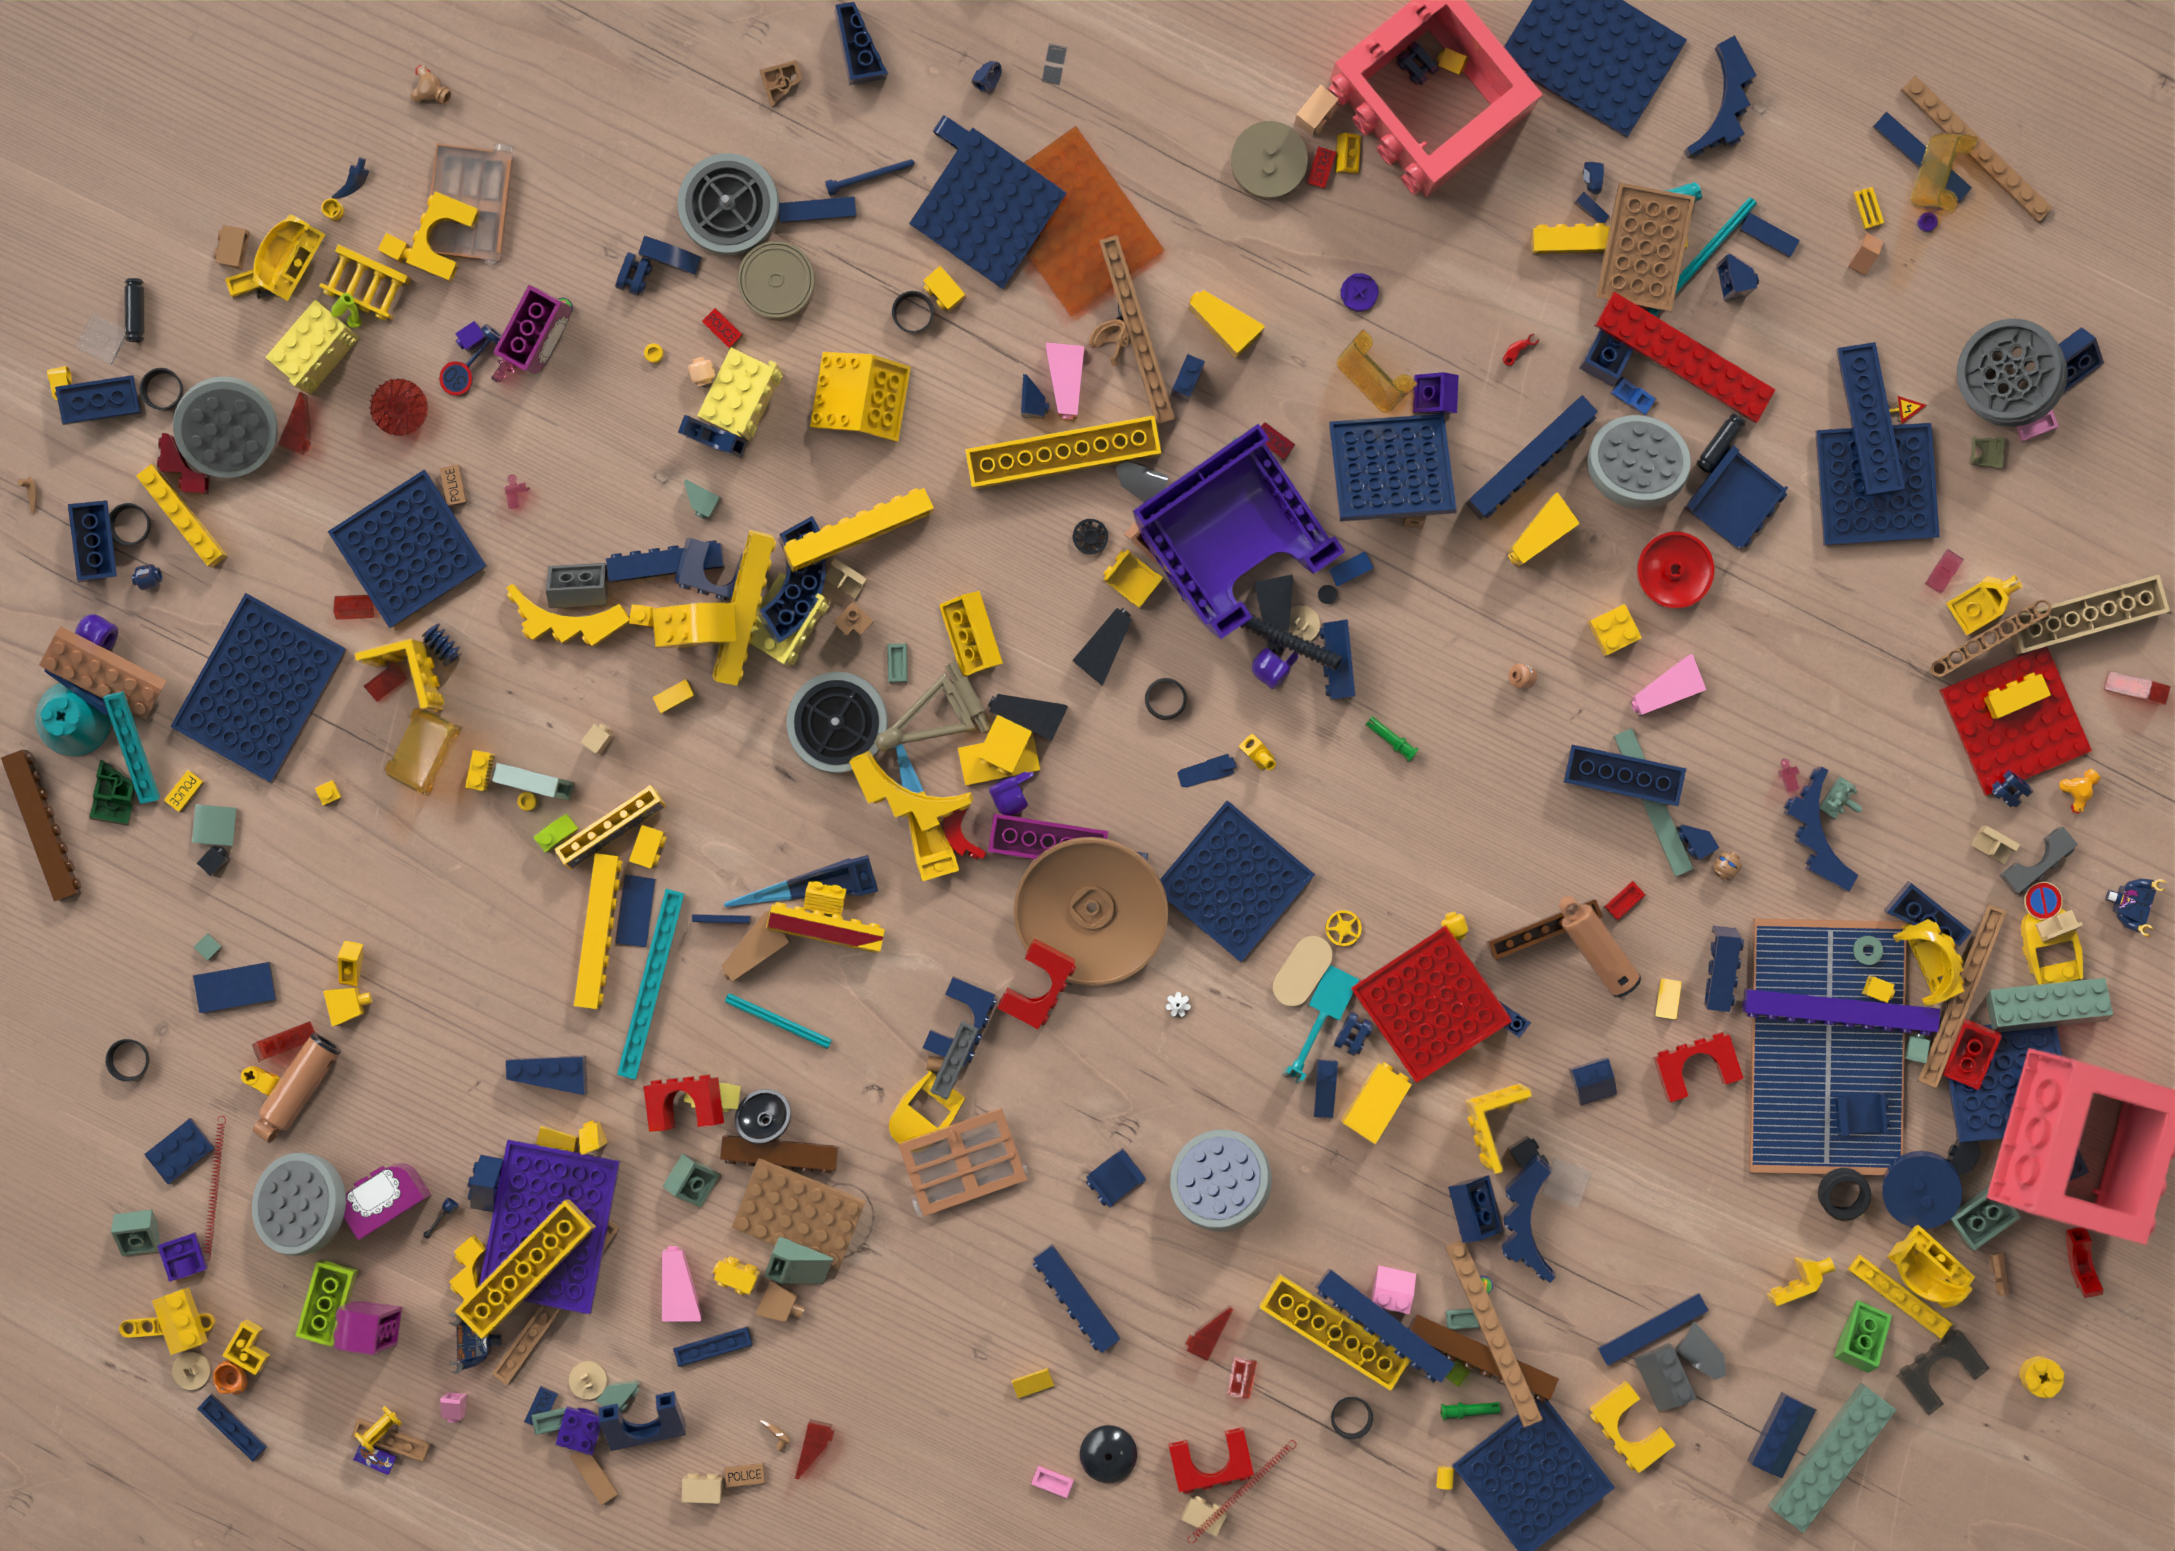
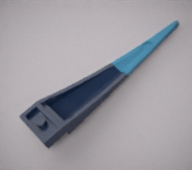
M869 855L854 859L848 858L725 902L724 906L730 907L770 901L805 898L808 883L816 881L827 886L838 885L842 889L845 888L846 896H862L878 892V886Z

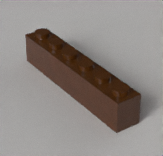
M1596 899L1580 904L1591 906L1599 918L1603 917ZM1558 912L1486 941L1492 958L1497 960L1566 932L1562 927V921L1565 916L1562 912Z
M723 1135L720 1160H725L727 1164H736V1161L744 1162V1165L755 1166L758 1158L775 1165H782L783 1168L793 1170L794 1167H801L802 1171L811 1172L814 1168L821 1169V1173H832V1170L837 1169L839 1146L774 1140L766 1144H754L746 1141L742 1136Z

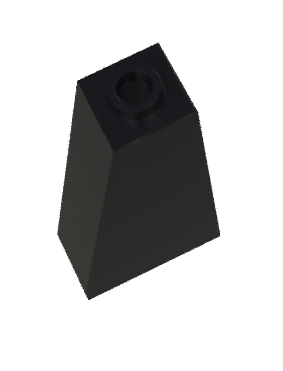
M1293 575L1254 582L1261 620H1266V623L1270 622L1272 626L1281 627L1283 631L1287 630L1289 633ZM1265 638L1267 648L1272 650L1273 653L1284 651L1283 645L1279 646L1278 643L1274 644L1272 640L1268 641Z
M1116 608L1072 660L1101 686L1107 678L1132 621L1129 618L1131 614L1124 608L1121 610Z
M997 694L996 697L992 696L988 704L991 713L1016 723L1050 741L1053 740L1068 709V706L1065 704Z

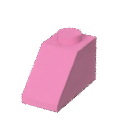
M447 1392L440 1400L442 1418L447 1419V1422L458 1423L459 1420H462L465 1417L467 1394Z

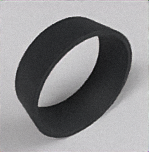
M904 292L893 303V320L903 331L910 333L920 332L927 328L933 319V304L921 292ZM908 297L923 299L928 304L931 312L927 325L916 331L903 328L896 317L897 307L901 301Z
M155 368L147 372L142 378L140 395L143 401L151 408L159 410L170 409L180 402L183 396V385L179 377L170 369ZM162 373L173 375L178 379L180 385L178 398L167 407L154 405L147 394L150 380Z
M123 503L116 506L109 514L112 539L123 545H133L142 542L148 536L151 528L150 519L140 506L133 503ZM128 508L142 511L147 520L146 531L136 542H126L119 538L114 527L118 514Z
M1161 678L1154 681L1148 687L1145 694V704L1148 711L1154 717L1162 720H1170L1179 716L1187 703L1185 689L1178 681L1171 678ZM1159 682H1173L1182 690L1183 704L1172 715H1160L1150 706V691Z
M122 1039L112 1044L108 1049L105 1058L106 1067L114 1078L121 1081H132L140 1077L148 1068L149 1053L140 1042L132 1039ZM134 1042L145 1053V1067L136 1076H124L114 1066V1053L123 1043Z
M1345 1397L1334 1406L1331 1413V1423L1334 1430L1341 1437L1358 1439L1366 1435L1371 1429L1373 1412L1364 1400L1357 1397ZM1347 1399L1361 1401L1368 1411L1367 1424L1356 1433H1346L1340 1430L1334 1421L1335 1408L1339 1403Z

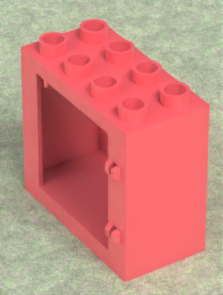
M1465 0L1410 1L1335 62L1330 78L1332 85L1328 88V91L1338 98L1337 103L1340 106L1348 102L1355 110L1356 115L1352 120L1359 131L1365 136L1373 132L1381 144L1376 149L1383 160L1390 166L1397 161L1402 167L1405 174L1401 176V180L1406 188L1413 195L1421 191L1426 198L1530 114L1542 96V93ZM1428 30L1444 49L1448 48L1469 57L1463 72L1490 104L1487 109L1429 156L1423 150L1427 143L1424 141L1419 145L1367 82L1369 78Z
M2029 1048L1987 1198L2030 1213L2146 1245L2149 1235L2155 1229V1212L2159 1198L2166 1190L2165 1177L2170 1160L2175 1156V1090L2084 1062ZM2093 1093L2123 1101L2099 1189L2094 1188L2092 1190L2093 1193L2097 1194L2095 1203L2064 1195Z

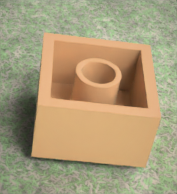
M1320 85L1296 114L1294 123L1311 136L1315 132L1319 134L1325 127L1326 119H1331L1337 112L1338 98Z

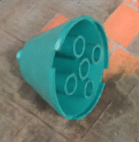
M61 683L55 684L48 689L41 697L36 708L35 724L41 740L51 750L61 755L83 756L89 754L105 742L111 731L109 714H103Z

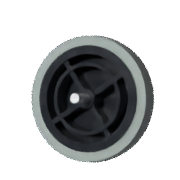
M846 672L824 673L807 681L794 695L787 712V733L795 752L810 766L828 773L851 772L853 769L849 762L853 757L868 751L875 757L880 751L875 745V739L880 733L888 729L887 710L878 691L863 678Z

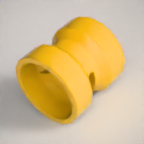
M330 198L322 203V212L330 220L338 221L344 216V207L337 200Z

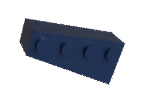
M855 2L835 5L834 12L849 85L887 79L888 72L881 61V57L873 44V40L865 27Z
M1909 881L1884 909L1886 913L1912 925H1917L1927 919L1934 923L1936 922L1941 931L1939 935L1943 933L1951 937L1958 946L1972 932Z
M1713 925L1712 932L1716 936L1715 941L1711 942L1710 946L1713 960H1710L1708 965V974L1711 975V978H1707L1704 1005L1708 1010L1730 1012L1731 1006L1735 1004L1733 990L1738 985L1736 972L1741 966L1739 953L1743 951L1744 940L1736 928Z
M586 1055L506 1060V1080L586 1095L588 1094Z

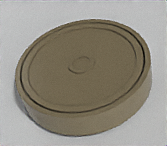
M1276 121L1258 122L1245 129L1237 138L1231 154V170L1237 184L1249 195L1263 200L1279 199L1293 192L1303 180L1308 164L1307 149L1300 135L1288 125Z
M771 241L756 246L744 257L738 271V288L743 300L753 312L767 319L782 320L797 315L808 305L815 290V273L809 259L799 248L786 242Z

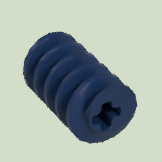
M438 623L429 628L422 637H424V643H429V649L435 648L433 654H439L438 660H444L443 665L446 667L457 660L462 653L458 654L459 646L453 648L455 641L448 642L450 635L443 637L445 629L437 630L440 626Z

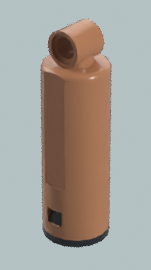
M1573 896L1563 897L1559 902V909L1565 916L1562 921L1564 930L1612 996L1623 997L1631 993L1641 982L1639 972L1591 906L1580 905ZM1574 905L1572 910L1567 911L1570 906Z
M312 1033L258 1112L262 1118L254 1125L253 1132L267 1143H271L278 1136L280 1130H288L342 1052L340 1048L325 1037Z

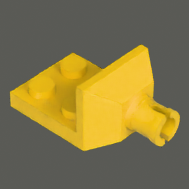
M2016 575L2011 576L2006 581L1986 576L1980 583L1946 602V605L1965 634L1968 635L2004 614L2009 607L2011 594L2023 588L2021 581L2017 582L2019 578Z
M1800 1257L1794 1258L1802 1280H1792L1788 1286L1783 1288L1782 1286L1772 1288L1771 1292L1767 1293L1769 1301L1779 1306L1817 1291L1823 1281L1822 1276L1835 1271L1831 1258L1828 1257L1819 1262Z

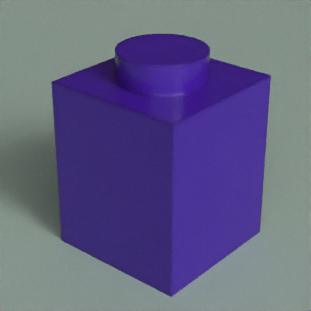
M475 321L455 333L458 337L456 340L457 344L462 350L465 348L468 352L484 343L487 339Z

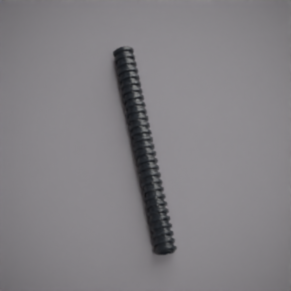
M1252 615L1251 619L1240 626L1242 629L1246 628V631L1251 630V633H1256L1257 636L1262 635V638H1267L1268 641L1272 640L1274 644L1283 645L1285 649L1288 647L1290 651L1294 650L1296 654L1299 652L1300 656L1305 655V658H1310L1311 661L1316 660V663L1320 662L1322 666L1331 667L1333 671L1337 670L1341 663L1342 656L1340 654L1337 656L1335 652L1331 653L1329 649L1326 651L1324 647L1320 648V645H1315L1314 642L1309 643V640H1304L1303 637L1298 638V635L1294 636L1292 632L1283 631L1281 627L1272 626V623H1266V620L1261 621V618H1256L1255 615Z

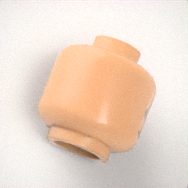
M704 357L692 359L693 363L688 366L691 381L697 383L698 386L712 383V379L715 378L712 361L704 360Z

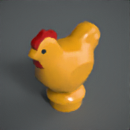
M2091 768L2084 772L2083 778L2063 779L2059 782V789L2070 793L2074 798V803L2070 806L2073 813L2079 814L2084 811L2086 803L2093 796L2092 785H2097L2101 780V777Z

